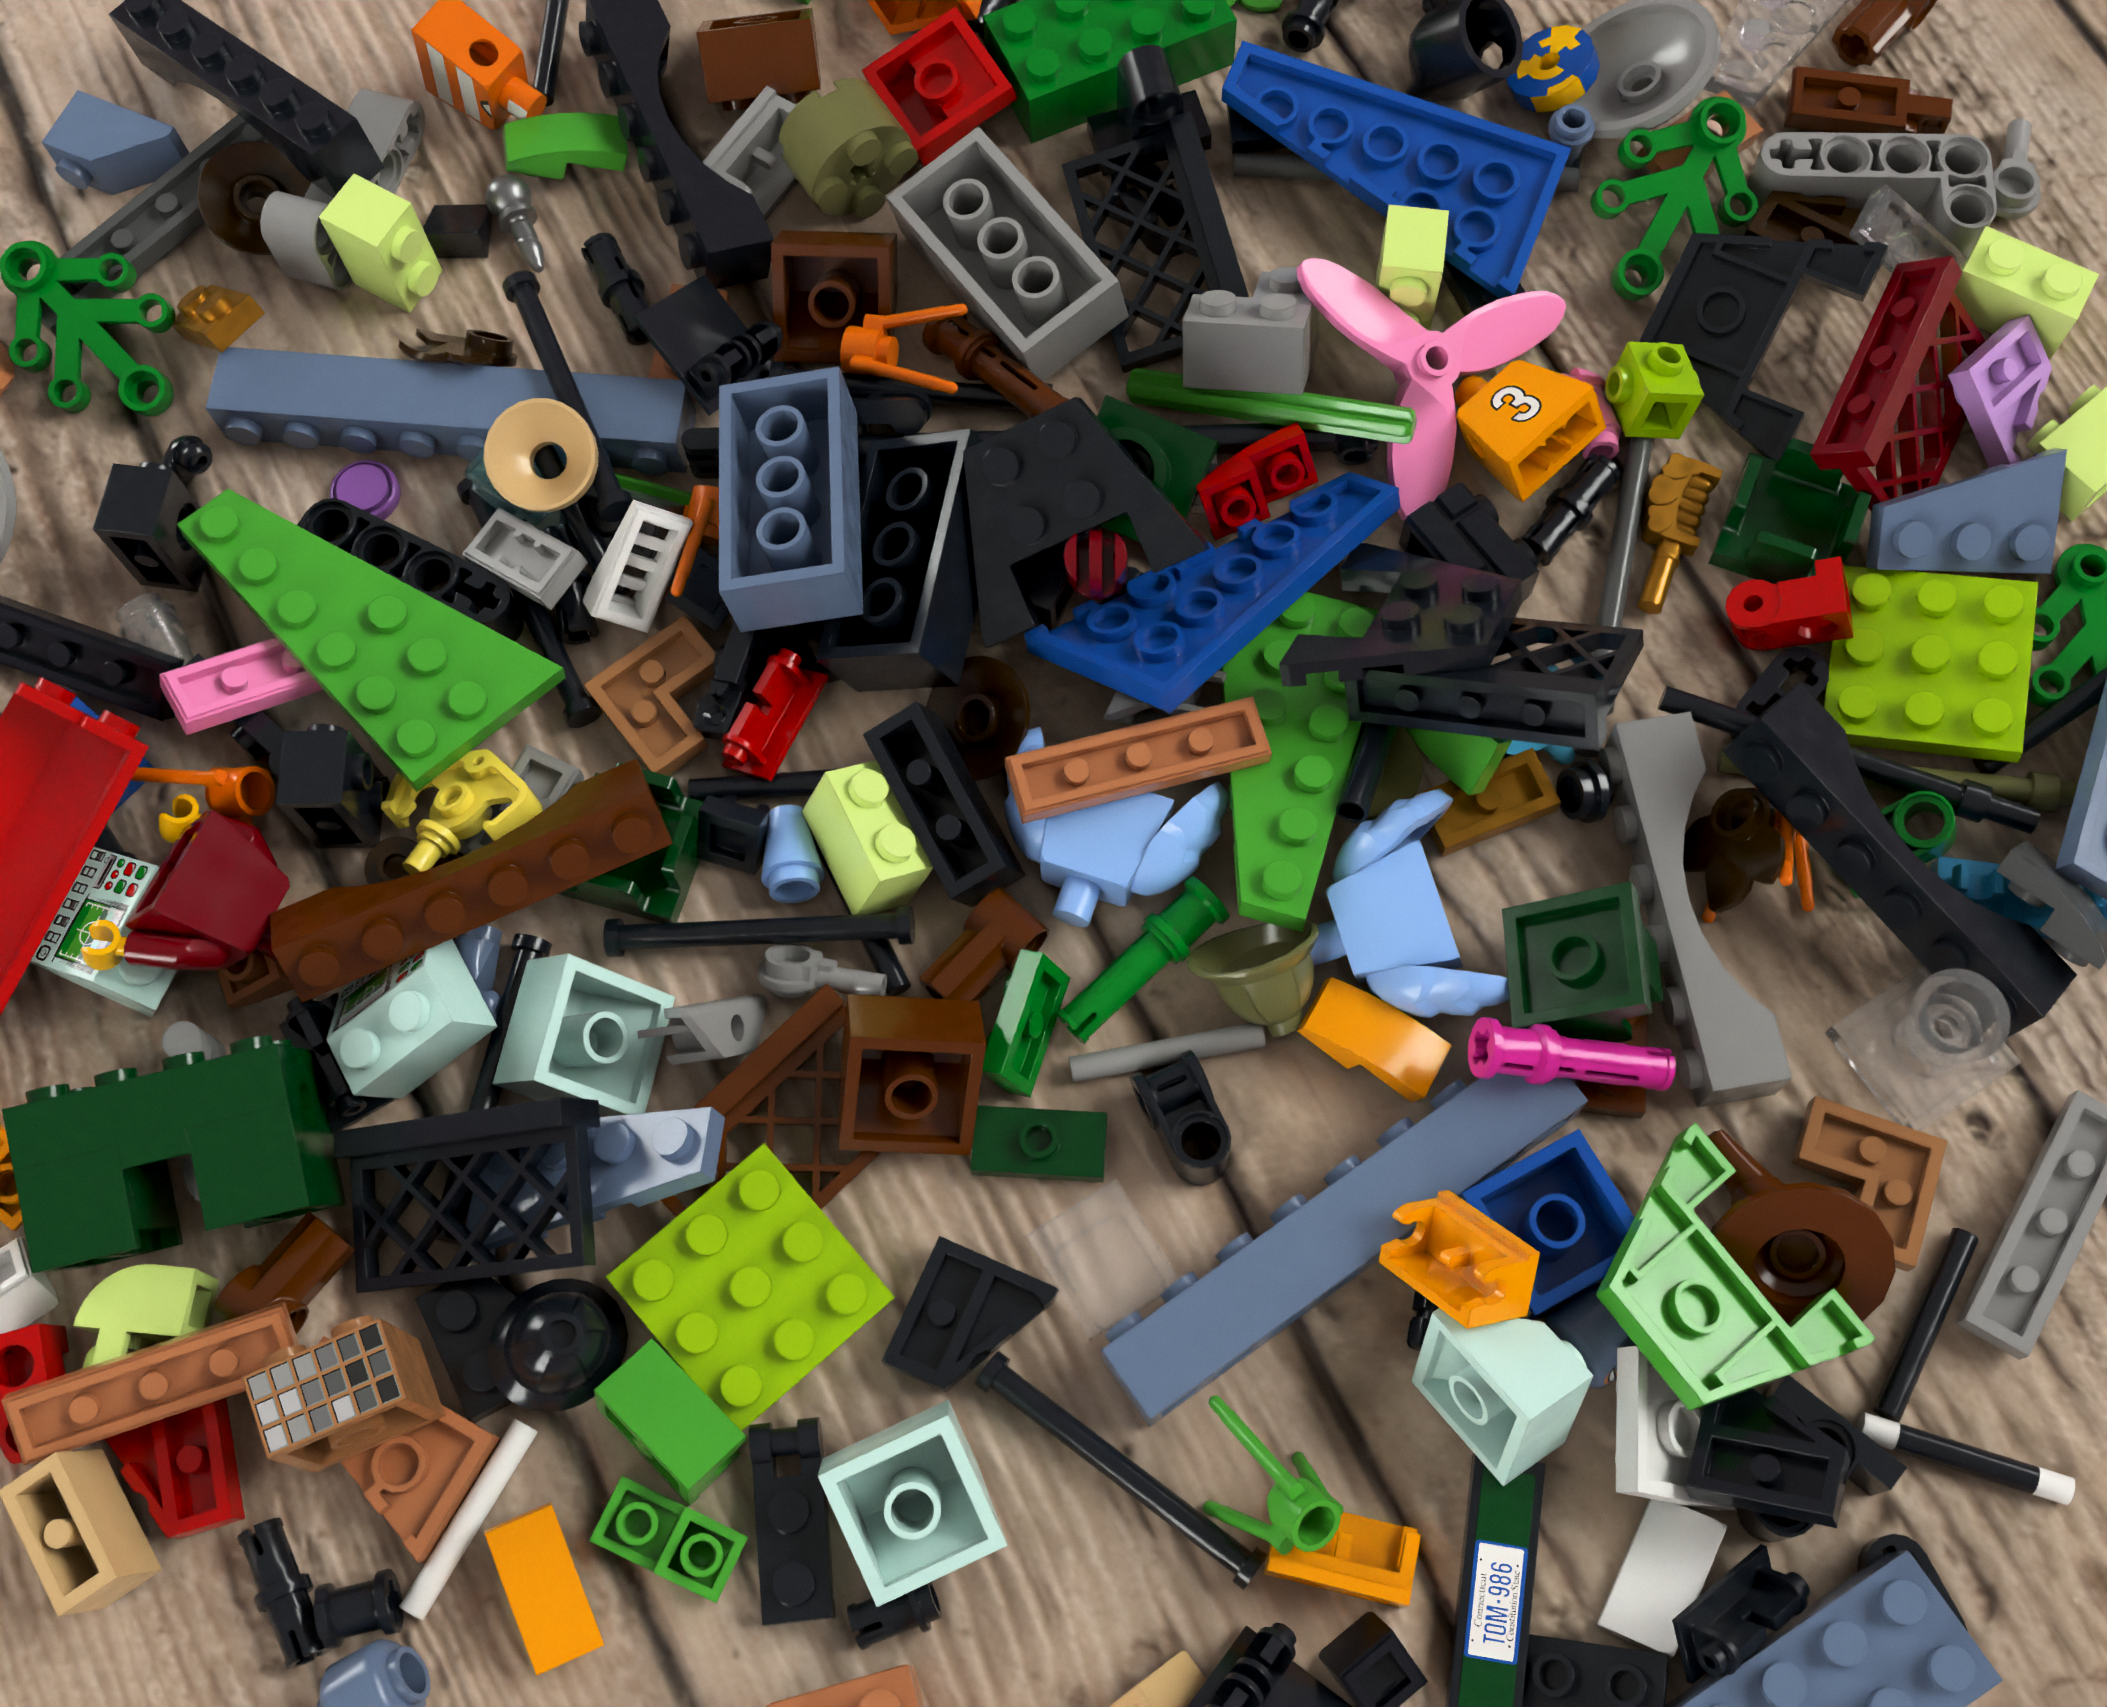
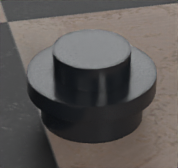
M1591 759L1578 760L1569 769L1561 771L1556 782V793L1561 801L1559 806L1568 818L1579 819L1584 823L1601 821L1606 816L1609 805L1613 800L1614 790L1609 775L1597 762Z

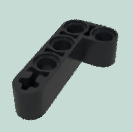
M335 498L323 499L313 504L297 524V526L513 641H516L523 631L524 618L506 582L499 576L346 501ZM346 532L341 538L331 541L336 535ZM397 556L392 563L380 566L386 559ZM448 581L442 589L430 592V589L435 584ZM474 601H475L476 605L478 606V608L481 610L480 612H478L477 609H476V607L474 606V604H473Z

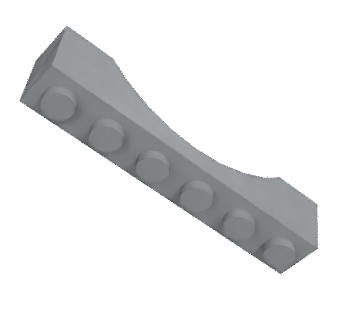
M1691 711L1616 723L1604 748L1600 749L1599 765L1609 775L1614 786L1619 805L1614 810L1616 833L1622 844L1629 843L1634 865L1630 867V881L1638 891L1639 904H1645L1650 926H1647L1646 929L1657 945L1659 964L1661 965L1666 987L1662 989V1009L1668 1025L1677 1026L1683 1049L1679 1050L1677 1056L1681 1081L1687 1090L1693 1089L1698 1108L1775 1095L1792 1079L1775 1014L1748 994L1720 963L1701 932L1688 896L1683 866L1685 825L1693 796L1707 770Z

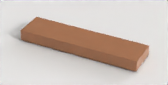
M1252 696L1005 757V768L1021 822L1024 824L1268 763L1272 752Z
M284 1301L8 1393L1 1399L21 1460L25 1466L46 1459L55 1452L70 1451L244 1392L246 1389L242 1376L263 1368L262 1361L269 1354L289 1346L299 1345Z

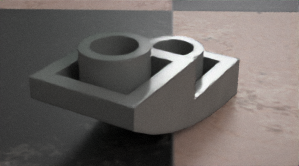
M2025 841L2011 849L1996 871L2010 880L2007 885L2008 888L2022 900L2037 907H2043L2046 903L2055 909L2040 929L2042 933L2053 939L2050 944L2053 950L2073 964L2086 967L2090 963L2100 970L2107 963V920L2100 909L2078 883L2056 871V862L2034 845Z

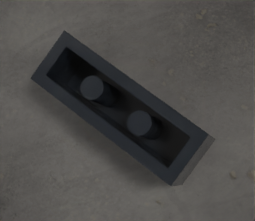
M916 701L863 734L951 900L973 908L996 888L1001 887L1005 889L1026 876L938 714Z

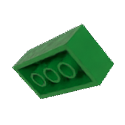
M1022 0L983 15L985 44L993 60L1014 89L1017 100L1010 105L1031 144L1087 122V117L1116 110L1118 63L1126 53L1134 48L1143 45H1156L1163 48L1167 54L1178 86L1230 66L1234 62L1237 19L1226 0Z

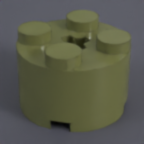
M843 78L833 82L838 90L830 92L823 97L815 90L804 97L792 109L785 119L779 134V142L784 148L781 156L819 210L835 216L855 213L858 218H868L876 214L883 207L885 195L899 182L904 173L914 167L918 159V153L912 145L909 135L873 87L861 79Z

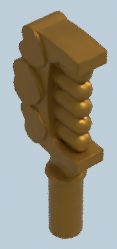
M1680 453L1670 455L1659 475L1655 476L1642 504L1641 511L1645 515L1641 522L1643 527L1642 541L1657 546L1656 551L1651 555L1652 562L1637 604L1640 610L1649 614L1661 613L1675 569L1680 565V554L1692 557L1698 548L1701 538L1697 537V529L1701 526L1700 517L1705 514L1704 505L1709 502L1708 493L1716 488L1723 473V470L1693 458L1685 457Z

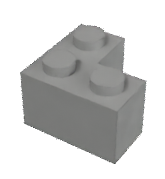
M1281 267L1271 272L1262 271L1253 297H1236L1232 292L1225 290H1211L1201 295H1192L1182 321L1183 387L1303 395L1319 341L1320 312L1304 294L1297 279L1296 268Z

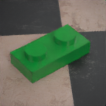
M1020 949L1013 972L1008 975L1005 981L1003 1001L993 1030L986 1037L982 1070L985 1076L1008 1094L1029 1098L1031 1097L1057 1020L1056 1012L1061 1008L1071 979L1043 952Z

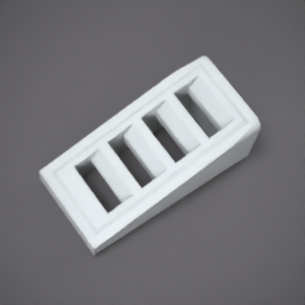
M633 500L601 559L583 598V603L589 614L596 618L648 633L693 525L692 520L688 517ZM643 521L668 529L669 532L666 538L663 540L639 532ZM636 544L658 552L653 560L631 553L633 545ZM625 565L647 571L643 579L622 573ZM617 585L636 590L633 598L614 592Z

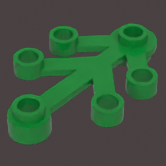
M1721 96L1706 98L1691 111L1687 122L1654 131L1635 129L1620 142L1617 150L1618 158L1622 165L1632 170L1645 167L1658 153L1692 146L1682 166L1623 182L1618 179H1608L1602 182L1591 195L1590 205L1593 212L1598 217L1607 220L1616 218L1630 205L1665 196L1638 247L1627 252L1615 263L1612 269V286L1622 298L1630 301L1642 300L1661 285L1664 278V267L1659 257L1685 210L1692 233L1720 234L1703 178L1712 160L1725 194L1717 206L1719 219L1729 227H1739L1756 214L1758 200L1753 191L1748 189L1737 151V146L1742 142L1746 134V116L1743 108L1735 100ZM1712 120L1719 123L1722 128V136L1718 137L1711 133L1707 127V121ZM1631 141L1640 142L1644 146L1646 151L1645 157H1637L1632 154L1629 146ZM1603 191H1611L1617 196L1619 201L1618 207L1612 208L1604 203L1602 199ZM1731 199H1738L1744 204L1745 215L1740 216L1732 211L1730 208ZM1631 269L1639 273L1641 276L1640 287H1633L1626 281V270Z
M37 241L17 242L4 251L0 259L1 277L5 286L17 295L15 338L9 345L10 359L16 365L31 373L41 372L49 366L52 360V350L45 341L40 339L43 301L57 314L54 379L48 386L49 399L55 406L68 413H79L86 409L90 403L91 391L88 385L81 381L83 341L120 380L118 385L119 397L127 407L146 417L158 416L170 407L174 397V390L170 380L149 365H139L100 324H140L152 333H163L168 331L175 322L176 314L173 306L164 298L154 293L144 294L138 299H75L61 284L99 282L112 292H126L133 287L137 277L135 267L128 260L117 253H106L99 258H58L52 249ZM40 264L37 275L28 281V270L33 265ZM116 265H122L121 276L114 281H109L108 273L110 269ZM161 305L162 312L160 317L155 321L148 322L147 313L149 309L153 306ZM36 344V356L32 360L25 362L24 351L30 345ZM75 385L77 390L76 396L69 402H63L62 395L64 390L68 386ZM151 386H158L159 391L155 399L150 403H145V391Z
M2077 544L2066 549L2058 558L2054 567L2057 589L2040 608H2036L2035 623L2045 629L2046 636L2034 634L2032 651L2043 650L2051 644L2060 631V621L2076 604H2079L2083 625L2082 629L2050 665L2039 667L2029 678L2028 699L2036 706L2047 708L2055 701L2064 697L2071 688V679L2088 659L2090 660L2092 676L2107 667V550L2100 546ZM2081 566L2087 567L2090 570H2092L2097 577H2092L2085 574L2082 571ZM2045 679L2052 682L2057 689V693L2044 691L2039 685V680Z

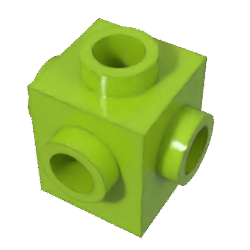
M1628 341L1616 366H1613L1608 372L1605 384L1607 399L1614 407L1625 437L1680 439L1704 397L1698 375L1693 370L1683 344Z

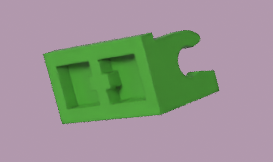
M652 1338L594 1389L596 1405L600 1413L688 1506L692 1505L700 1497L699 1495L739 1457L740 1453L737 1449L746 1441V1435Z

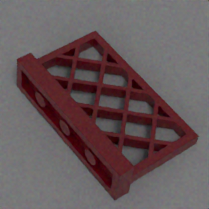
M1953 256L1898 263L1809 454L1820 470L1840 469L1857 493L1863 491L1872 494L1868 506L1871 512L1872 505L1898 497L1897 485L1902 484V495L1937 485L1967 418L1962 406L1955 399L1953 385L1948 374L1962 363L1961 346L1966 354L1970 356L1986 340L1954 292L1963 272ZM1940 324V338H1937L1936 331ZM1937 345H1941L1943 380L1939 381ZM1919 371V384L1915 385V378ZM1940 388H1944L1945 413L1943 418L1941 414ZM1917 392H1920L1921 400V428H1918L1916 401ZM1898 420V432L1894 433V424ZM1919 436H1923L1924 461L1922 465L1920 464ZM1899 440L1901 475L1898 476L1896 473L1894 442ZM1876 466L1877 480L1868 467Z

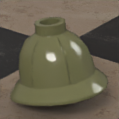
M1309 921L1305 922L1303 932L1270 923L1241 928L1214 937L1199 945L1191 952L1187 965L1189 970L1196 976L1215 984L1220 997L1233 1013L1248 1023L1266 1025L1271 1037L1284 1036L1297 1030L1305 1017L1302 1008L1310 997L1314 983V966L1311 951L1319 935V930L1316 924Z

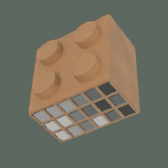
M372 1316L353 1318L337 1325L331 1330V1339L306 1349L305 1345H293L277 1350L263 1359V1368L242 1376L267 1459L311 1473H316L445 1417L420 1340L381 1318L374 1320Z

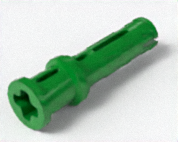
M1189 876L1183 882L1184 891L1158 915L1150 913L1144 918V924L1141 926L1144 933L1063 1009H1059L1056 1012L1058 1019L1063 1024H1068L1066 1028L1081 1043L1085 1044L1093 1033L1170 961L1175 964L1179 961L1184 962L1190 956L1189 947L1214 923L1223 925L1230 918L1223 903L1199 879Z

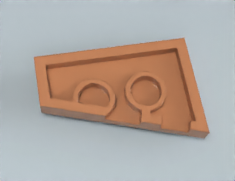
M323 1336L319 1343L329 1340V1338ZM443 1404L441 1405L445 1417L340 1462L364 1491L363 1495L377 1513L383 1515L403 1540L402 1544L417 1562L424 1564L501 1439Z

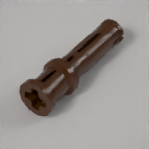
M966 314L925 324L922 342L927 350L935 355L944 354L955 363L956 371L967 380H982L1030 418L1069 400L1004 353L998 336L988 329L976 328L967 321Z

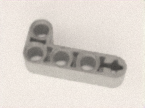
M363 88L355 95L347 112L356 117L385 167L370 182L395 194L423 136L425 126L424 110L419 102ZM311 183L304 198L281 191H275L270 194L265 201L261 213V233L282 272L287 277L335 290L344 291L352 283V279L319 219L320 214L332 201L333 197L313 183Z
M1776 133L1768 137L1763 143L1747 182L1748 189L1753 191L1757 197L1759 207H1762L1772 190L1801 193L1810 198H1817L1823 195L1845 197L1846 208L1877 211L1881 202L1885 201L1899 205L1900 208L1897 213H1922L1924 238L1927 248L1938 258L1953 256L1956 262L1967 259L1985 226H1990L1997 212L1990 151L1981 140L1964 134Z

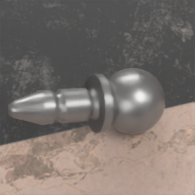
M510 174L500 175L494 178L486 189L485 199L487 207L498 218L497 222L500 230L504 233L512 234L517 247H519L522 259L535 272L540 273L544 269V255L542 245L538 241V236L533 227L538 219L535 208L531 206V191L521 178Z

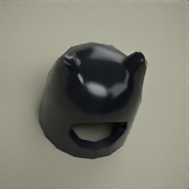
M1451 0L1424 15L1413 29L1409 38L1408 54L1413 81L1405 94L1429 102L1433 100L1465 99L1514 74L1522 60L1523 41L1517 19L1505 0ZM1494 43L1502 49L1503 61L1498 69H1493L1481 61L1484 51Z

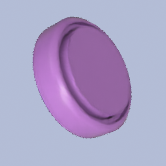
M361 460L345 466L337 473L331 483L329 495L330 499L335 498L346 501L385 520L396 509L400 500L401 490L397 478L389 467L378 461Z

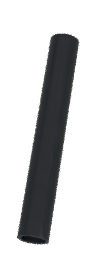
M1365 722L1336 806V812L1342 819L1352 823H1360L1367 819L1398 726Z

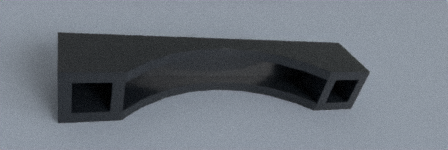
M124 0V2L108 14L141 64L173 86L178 82L189 83L217 98L263 135L308 181L334 198L353 173L370 181L385 168L356 117L182 0Z
M586 0L585 21L579 23V37L582 49L587 57H594L598 66V77L602 92L606 98L612 97L618 108V122L622 135L626 140H633L637 149L641 175L646 183L652 182L657 191L661 218L666 226H673L678 236V248L684 267L687 270L693 269L697 279L706 275L716 289L768 278L771 264V242L774 240V237L754 196L729 183L706 166L682 141L667 116L659 93V83L667 68L671 26L659 1Z
M1800 682L1762 712L1722 750L1997 1044L2044 1018L2077 976L2071 967L2031 925L2003 917L1973 902L1943 881L1910 850L1887 822L1868 792L1853 759L1845 730Z

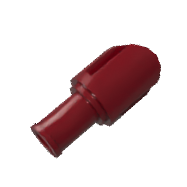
M1090 530L1089 538H1085L1079 543L1077 533L1073 534L1068 540L1064 550V561L1068 581L1073 589L1083 597L1095 600L1109 598L1118 592L1125 583L1128 572V555L1125 542L1115 533L1114 542L1109 538H1104L1102 530Z

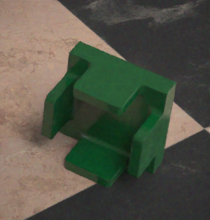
M1794 438L1790 439L1779 460H1772L1749 452L1743 463L1708 564L1755 580L1762 579L1772 584L1816 576L1815 560L1841 556L1842 563L1844 564L1857 542L1872 494L1863 491L1857 493L1853 486L1840 482L1843 476L1840 469L1820 470L1809 455L1814 444Z
M616 763L615 767L622 765L623 763ZM642 769L662 813L673 844L557 894L659 923H675L679 919L700 859H697L698 812L703 802L684 796L676 779L673 777Z
M1631 881L1502 909L1512 1027L1529 1029L1535 1023L1545 1024L1556 1030L1559 1036L1615 1043L1633 1039L1632 1026L1626 1018L1652 1014L1651 1003L1663 1001L1657 945L1642 922L1638 891Z

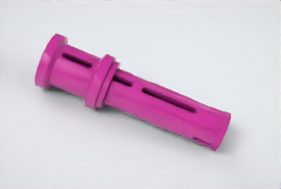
M1482 1017L1473 1026L1468 1044L1470 1070L1475 1077L1490 1079L1498 1073L1523 1076L1527 1083L1534 1085H1543L1554 1078H1570L1588 1082L1622 1086L1629 1085L1665 1091L1671 1086L1676 1070L1675 1058L1670 1056L1672 1051L1668 1048L1641 1047L1624 1043L1568 1038L1566 1036H1559L1556 1030L1545 1024L1535 1023L1529 1029L1501 1026L1497 1019Z

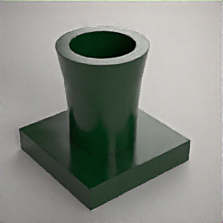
M1105 395L1097 417L1133 456V461L1138 464L1157 488H1161L1175 504L1176 510L1187 521L1198 496L1196 485L1206 477L1220 442ZM1128 513L1100 525L1140 542Z

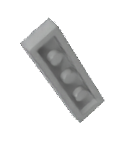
M2079 1090L2067 1097L1956 1322L1960 1327L2018 1360L2030 1355L2107 1195V1105Z

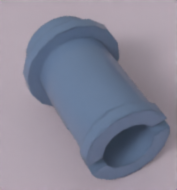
M1578 104L1563 106L1551 116L1548 124L1550 141L1571 148L1565 167L1579 168L1583 147L1592 139L1595 130L1594 120L1590 112Z

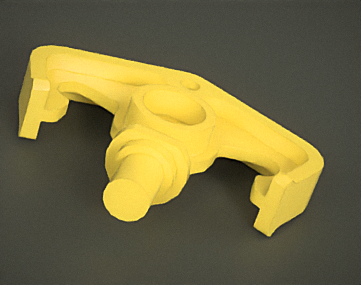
M488 749L468 752L417 792L398 772L392 780L385 801L381 804V809L398 829L407 828L410 826L409 816L417 807L415 800L418 794L429 787H435L439 790L430 808L429 819H422L416 826L418 844L402 864L403 868L411 875L431 869L439 858H445L449 853L456 855L461 848V843L459 842L461 839L470 838L484 829L493 841H496L527 823L543 811L541 802L528 785ZM512 803L490 821L493 814L491 805Z

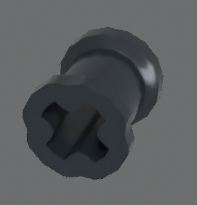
M392 1569L377 1571L374 1579L371 1581L342 1588H336L333 1583L318 1585L315 1589L314 1618L318 1636L326 1649L341 1647L344 1638L376 1630H383L386 1635L400 1633L404 1620V1611L399 1607L402 1602V1594Z

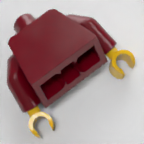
M181 794L172 800L173 814L178 818L172 817L167 813L159 814L160 835L167 842L174 843L125 923V926L131 929L132 932L128 937L121 936L119 928L113 922L97 920L89 927L91 938L99 941H109L111 944L103 949L81 948L85 963L95 970L104 971L120 964L123 957H125L126 962L130 965L169 970L215 971L219 968L225 969L248 957L254 949L259 950L279 964L272 952L270 913L277 911L290 888L289 879L277 867V863L257 827L221 815L213 809L199 814L197 800L191 795Z

